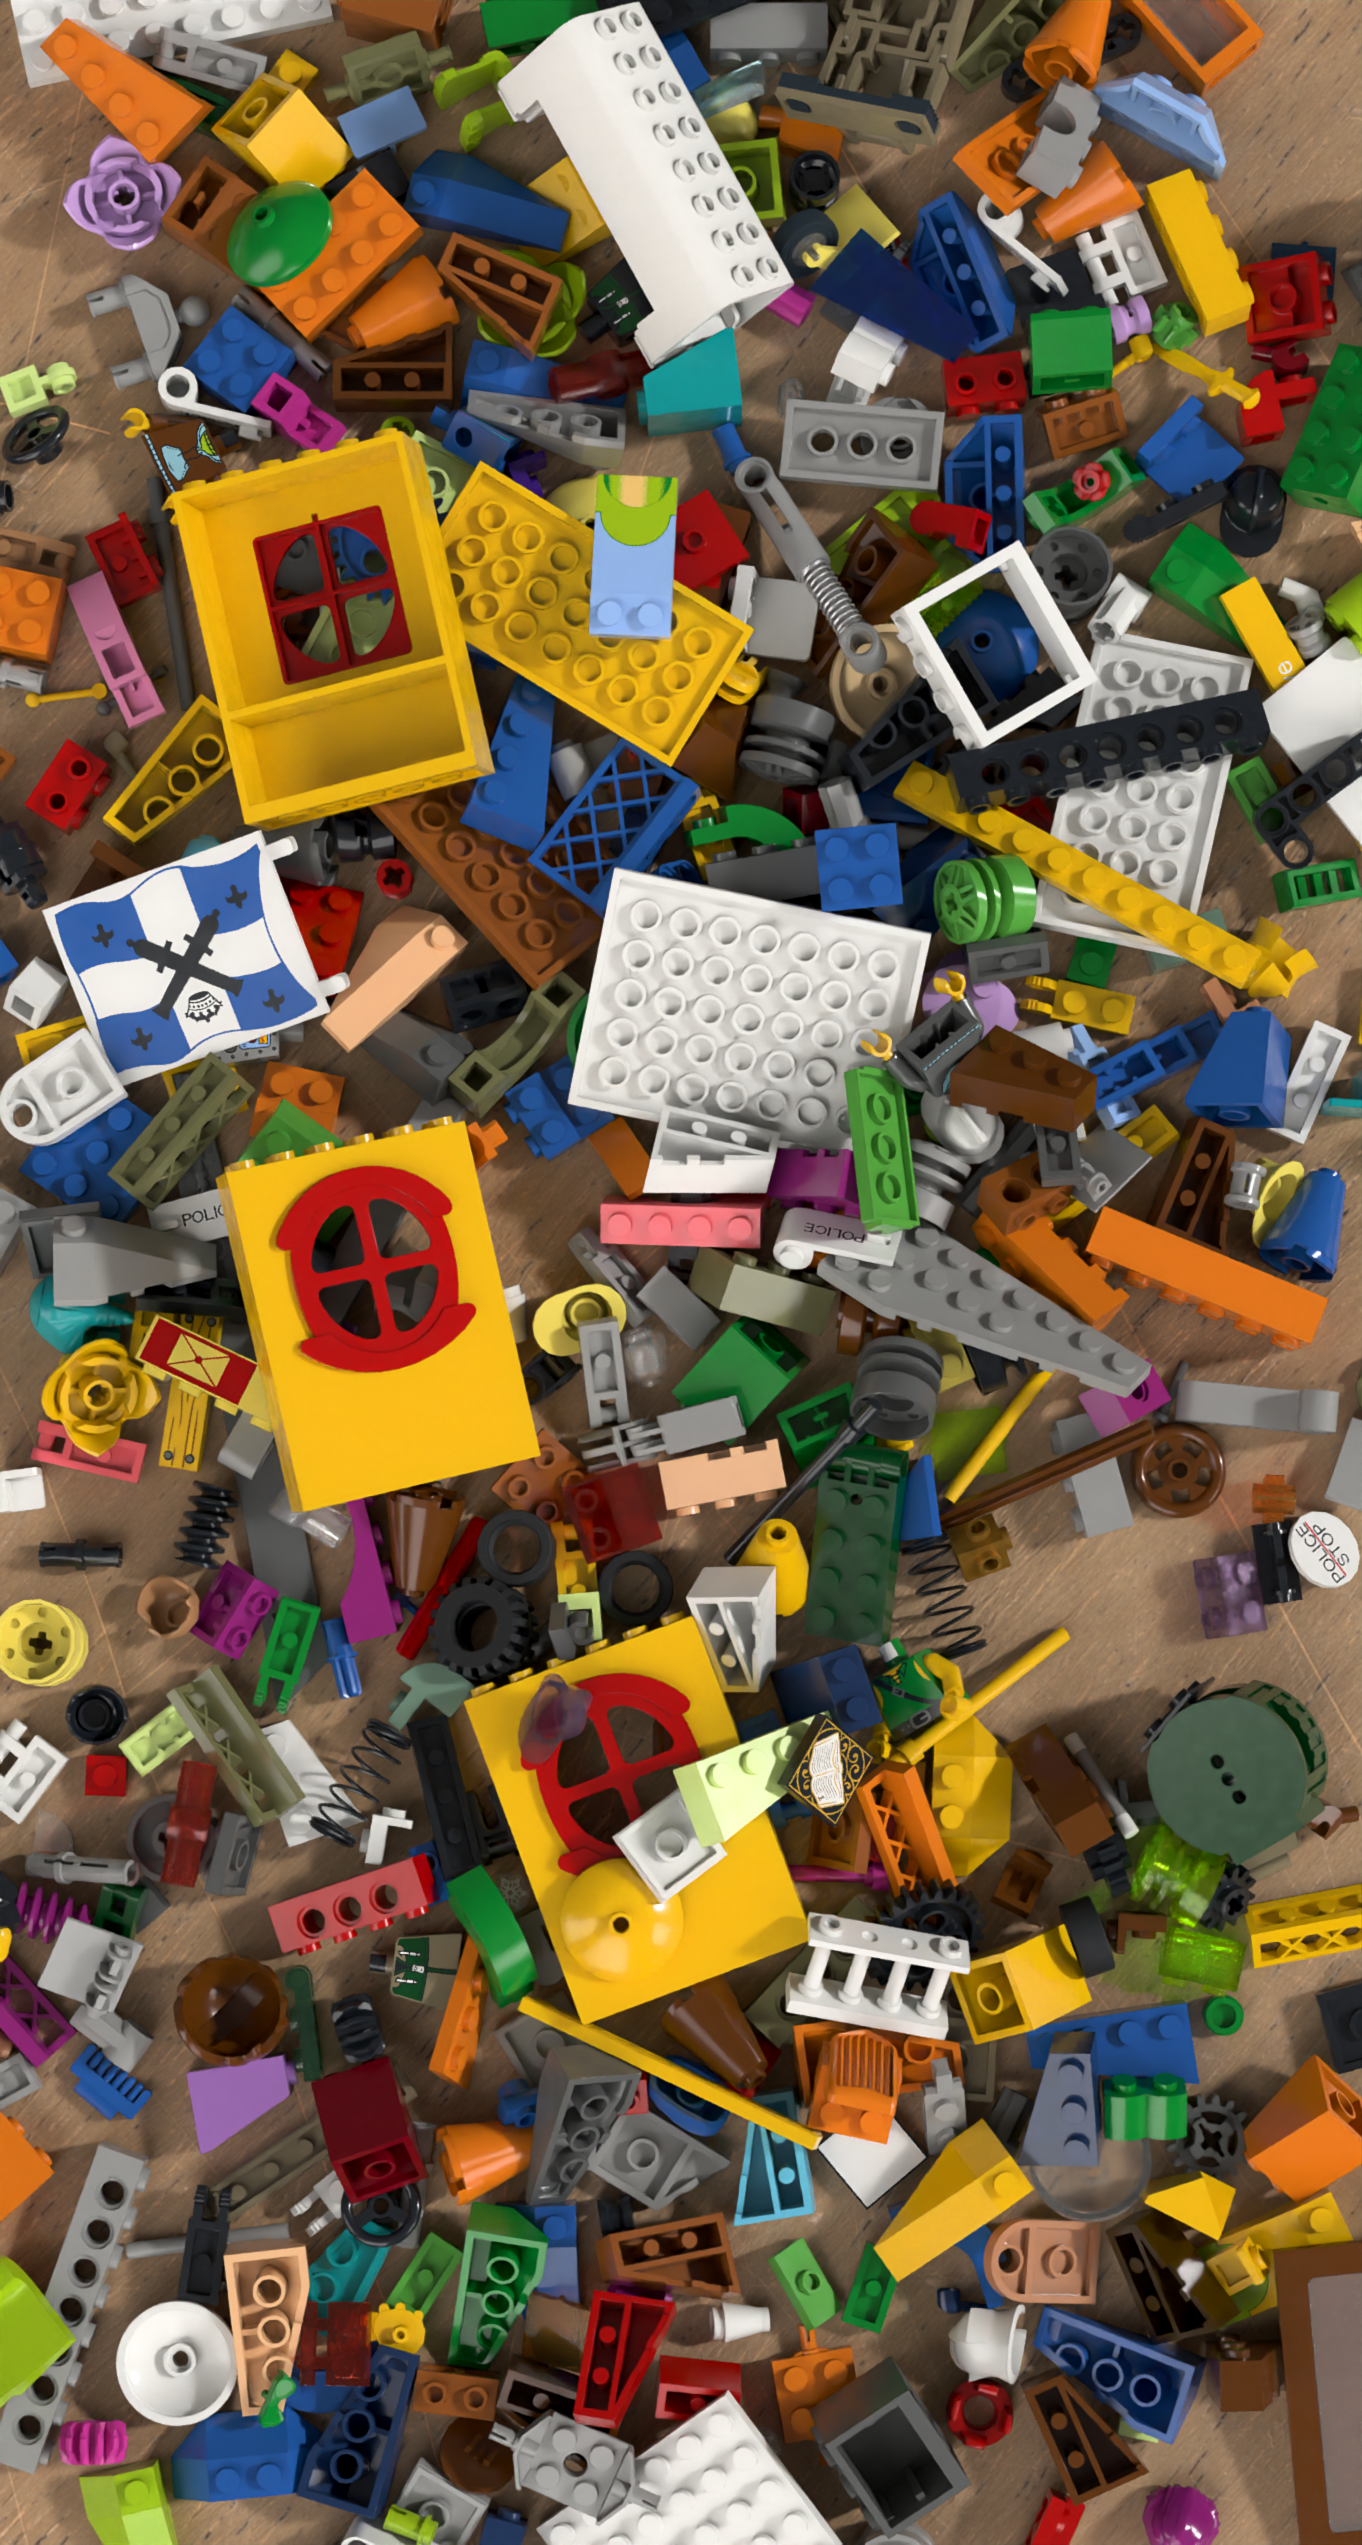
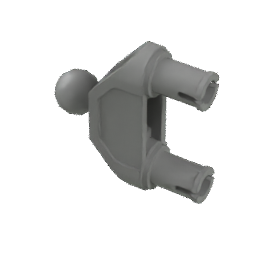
M133 274L121 276L116 285L85 294L93 318L126 306L128 310H132L145 352H142L143 357L116 366H110L118 391L150 379L152 382L158 383L161 374L167 369L174 367L184 343L179 325L186 323L189 326L198 327L206 323L210 315V307L202 297L189 296L182 301L180 308L173 309L167 293Z

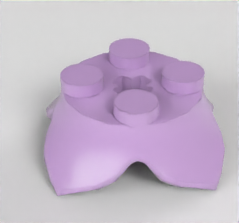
M109 134L94 149L90 158V172L88 176L75 180L69 186L64 196L63 205L71 218L85 230L102 236L110 246L116 249L134 251L144 247L156 237L163 225L161 221L162 216L182 189V179L170 165L163 162L149 163L126 138ZM125 193H129L130 198L134 199L127 206L116 203V201H122L120 196Z
M962 950L947 954L940 960L938 966L933 971L923 974L912 1022L913 1027L917 1028L952 999L950 995L937 992L933 984L935 977L944 978L949 983L950 980L946 970L958 972L965 977L966 986L963 994L964 996L969 995L984 1024L981 1040L995 1025L1010 1032L1016 1026L1020 1015L1014 995L999 981L971 985Z

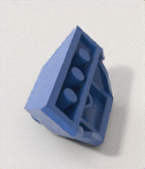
M949 191L919 209L917 218L919 223L914 236L909 265L937 335L973 352L982 353L1012 336L1016 300L988 230L955 191Z
M1022 414L982 416L976 422L973 429L961 440L944 461L945 503L977 508L992 516L983 555L969 553L954 546L955 539L946 538L951 545L975 565L1018 540L1025 551L1027 544L1026 509L1022 503V500L1026 498ZM996 567L995 569L989 571L986 574L1002 572L1000 571L999 567Z
M285 2405L282 2412L283 2422L268 2428L261 2426L258 2422V2415L242 2417V2410L215 2412L206 2419L199 2421L170 2457L174 2498L217 2502L297 2493L307 2454L323 2433L288 2405Z

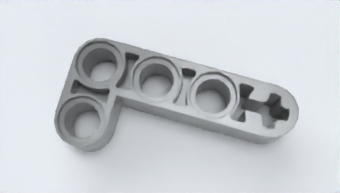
M1178 1380L1175 1420L1190 1423L1331 1435L1336 1433L1339 1392L1315 1389L1299 1391Z

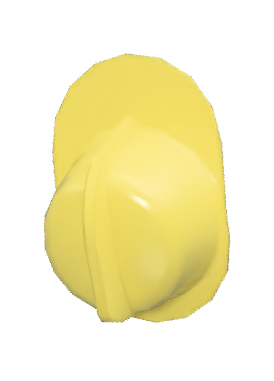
M1258 1158L1254 1163L1267 1169L1266 1177L1261 1178L1257 1200L1260 1201V1207L1258 1210H1249L1254 1215L1252 1225L1253 1242L1259 1249L1260 1243L1303 1181L1304 1168L1300 1162L1290 1161L1281 1165L1266 1158ZM1246 1180V1182H1245L1244 1192H1245V1189H1246L1247 1180Z
M599 1283L579 1286L556 1294L541 1304L536 1310L532 1322L533 1336L538 1345L549 1354L557 1356L573 1355L580 1352L577 1322L616 1316L619 1332H621L627 1318L626 1305L620 1294L609 1286Z

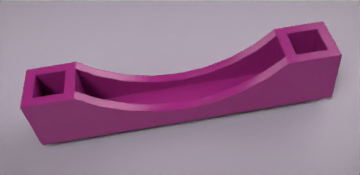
M374 1496L346 1502L352 1517L355 1536L354 1566L349 1586L340 1603L349 1644L399 1632L397 1624L404 1622L399 1600H391L388 1585L394 1583L389 1560H381L378 1546L385 1544L379 1521L372 1522L369 1507L375 1505Z

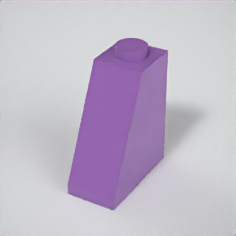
M287 2052L269 2054L243 2066L209 2065L193 2068L187 2072L200 2154L210 2152L292 2094V2085L298 2084V2074L295 2061H288Z

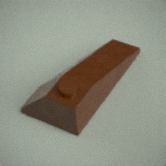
M871 507L847 542L844 552L849 553L840 576L834 574V576L838 578L837 582H840L841 587L845 589L844 592L848 594L851 603L855 604L858 614L862 615V619L873 626L885 624L891 619V614L917 597L939 564L919 540L879 510ZM820 609L818 610L812 654L805 663L815 677L822 679L831 671L833 661L841 647L836 632Z

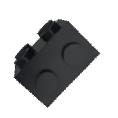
M1071 248L1040 258L1042 262L1061 276L1069 290L1064 297L1051 286H1049L1050 291L1047 293L1030 279L1034 272L1025 264L1007 270L1005 275L1016 300L1015 310L1028 346L1030 314L1039 313L1046 309L1071 311L1079 310L1085 306L1106 308L1102 293L1094 295L1077 249Z

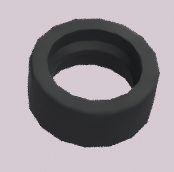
M506 1510L493 1516L483 1526L477 1541V1553L483 1570L490 1577L510 1587H528L541 1581L551 1571L556 1558V1540L551 1528L540 1517L524 1510ZM512 1525H523L530 1528L537 1535L540 1542V1554L537 1561L531 1568L523 1572L505 1570L498 1564L494 1555V1543L497 1536L505 1528Z
M626 1551L613 1557L603 1568L598 1581L600 1602L604 1611L616 1622L627 1626L648 1625L658 1620L668 1610L673 1597V1579L667 1566L655 1555L644 1551ZM630 1565H641L649 1568L656 1575L659 1582V1595L656 1602L643 1612H629L622 1609L612 1595V1584L615 1576L621 1569Z
M1087 1895L1060 1905L1061 1920L1066 1927L1083 1976L1088 1979L1115 1969L1114 1957L1105 1930L1091 1898Z

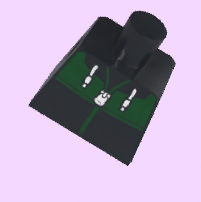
M625 257L588 292L587 304L593 314L577 324V328L589 345L607 333L618 348H623L635 342L634 337L636 336L634 332L638 329L636 325L651 314L654 309Z

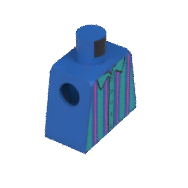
M439 402L430 417L429 423L447 432L442 441L444 449L475 468L482 461L500 473L507 469V464L513 462L512 458L517 455L524 440L523 438L467 414L468 404L457 411Z

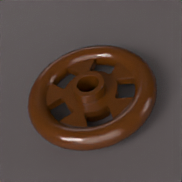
M1179 1422L1161 1425L1154 1429L1156 1438L1153 1441L1135 1448L1130 1466L1134 1490L1148 1508L1162 1516L1187 1518L1200 1514L1217 1500L1224 1487L1226 1462L1223 1452L1209 1433L1195 1425ZM1187 1440L1194 1442L1202 1449L1196 1459L1190 1453L1182 1451V1447ZM1166 1441L1172 1448V1451L1159 1461L1152 1451L1159 1444ZM1177 1462L1182 1463L1186 1468V1473L1182 1478H1177L1172 1474V1466ZM1199 1467L1210 1469V1478L1206 1487L1195 1483ZM1157 1469L1159 1478L1164 1485L1153 1490L1148 1482L1147 1473ZM1188 1489L1189 1501L1172 1502L1171 1490Z

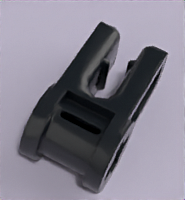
M494 1783L488 1786V1791L490 1794L489 1801L493 1804L498 1820L495 1828H490L487 1824L484 1814L485 1808L481 1805L478 1793L475 1790L466 1792L481 1858L485 1867L492 1865L493 1860L515 1853L516 1857L520 1856ZM508 1839L506 1843L491 1847L493 1843Z

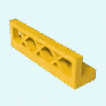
M1362 1884L1248 1905V1913L1243 1914L1250 1938L1251 1960L1254 1969L1362 1948ZM1355 1926L1361 1928L1355 1935H1341L1346 1928ZM1318 1934L1321 1936L1314 1943L1304 1944L1301 1942L1308 1935ZM1281 1943L1276 1950L1261 1952V1944Z

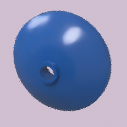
M985 589L968 590L958 593L941 603L926 623L940 649L954 638H959L998 702L1007 696L1011 699L1022 690L1019 685L1036 668L1039 655L1038 635L1020 604L1002 593ZM984 636L988 639L989 645L985 648H979L975 645V638Z

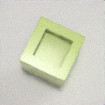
M599 1592L558 1595V1602H567L571 1614L576 1611L588 1612V1626L579 1628L593 1627V1641H602L603 1630Z

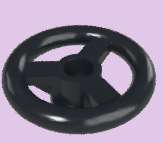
M52 405L37 409L23 417L12 427L3 441L2 455L4 459L15 465L26 464L32 461H36L39 465H44L53 461L63 450V444L60 441L69 428L70 416L63 407ZM58 418V423L45 427L40 424V421L44 419ZM27 431L24 440L14 449L17 440Z
M415 2182L403 2186L409 2198V2212L401 2209L398 2198L388 2191L369 2198L366 2209L354 2217L353 2204H351L344 2190L341 2198V2216L349 2233L359 2242L376 2248L394 2246L405 2240L416 2228L421 2215V2196ZM380 2199H386L389 2203L388 2211L384 2214H378L375 2210V2204ZM372 2220L380 2224H387L393 2220L403 2223L398 2230L387 2235H374L362 2229Z

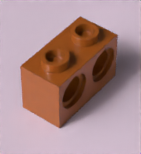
M1038 1151L983 1178L976 1203L1004 1236H1007L1018 1229L1020 1231L1028 1229L1036 1220L1049 1213L1056 1214L1062 1211L1070 1202L1073 1185L1042 1187Z
M420 2362L417 2370L412 2411L494 2421L501 2371Z

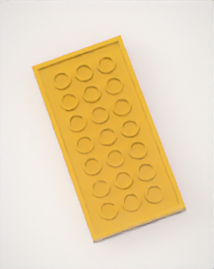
M480 461L440 527L465 641L669 767H672L755 629L674 580L671 640L590 637L589 616L594 530Z

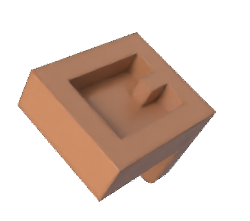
M1217 977L1202 984L1198 989L1210 1011L1213 1010L1222 1027H1224L1231 1012L1245 1011L1247 1007L1261 1006L1258 1000L1255 999L1236 1010L1233 1004L1237 1003V999L1232 989L1226 982L1220 984Z

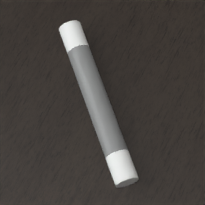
M1076 1732L1069 1734L1063 1740L1065 1745L1083 1770L1087 1779L1091 1780L1099 1796L1102 1795L1113 1814L1112 1819L1125 1839L1135 1836L1139 1829Z

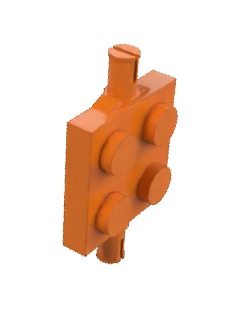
M804 2324L797 2325L801 2349L790 2356L770 2359L782 2436L785 2444L802 2440L816 2441L810 2430L815 2423L809 2410L856 2379L851 2346L844 2345L833 2348L817 2346L815 2330L807 2331V2339ZM818 2448L820 2465H828Z

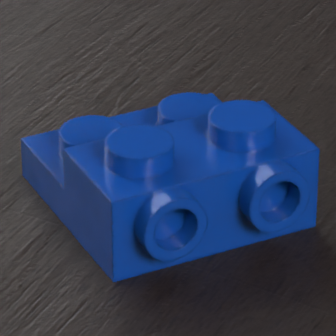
M569 1054L542 1072H536L504 1093L508 1100L507 1103L502 1105L514 1125L522 1122L530 1135L524 1138L536 1159L543 1155L548 1163L587 1139V1136L615 1120L611 1112L568 1104L574 1073V1066Z

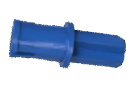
M343 1617L320 1623L329 1658L326 1661L332 1664L339 1697L341 1699H349L362 1694V1688L354 1657L358 1656L357 1651L353 1652L352 1644H349Z

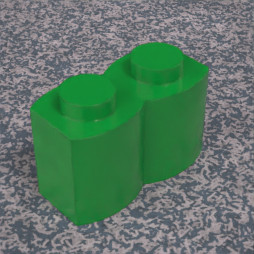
M1159 2073L1146 2079L1135 2078L1129 2074H1118L1113 2078L1103 2080L1102 2125L1105 2139L1132 2141L1145 2137L1158 2140L1186 2137L1187 2091L1184 2078L1176 2077L1170 2073Z

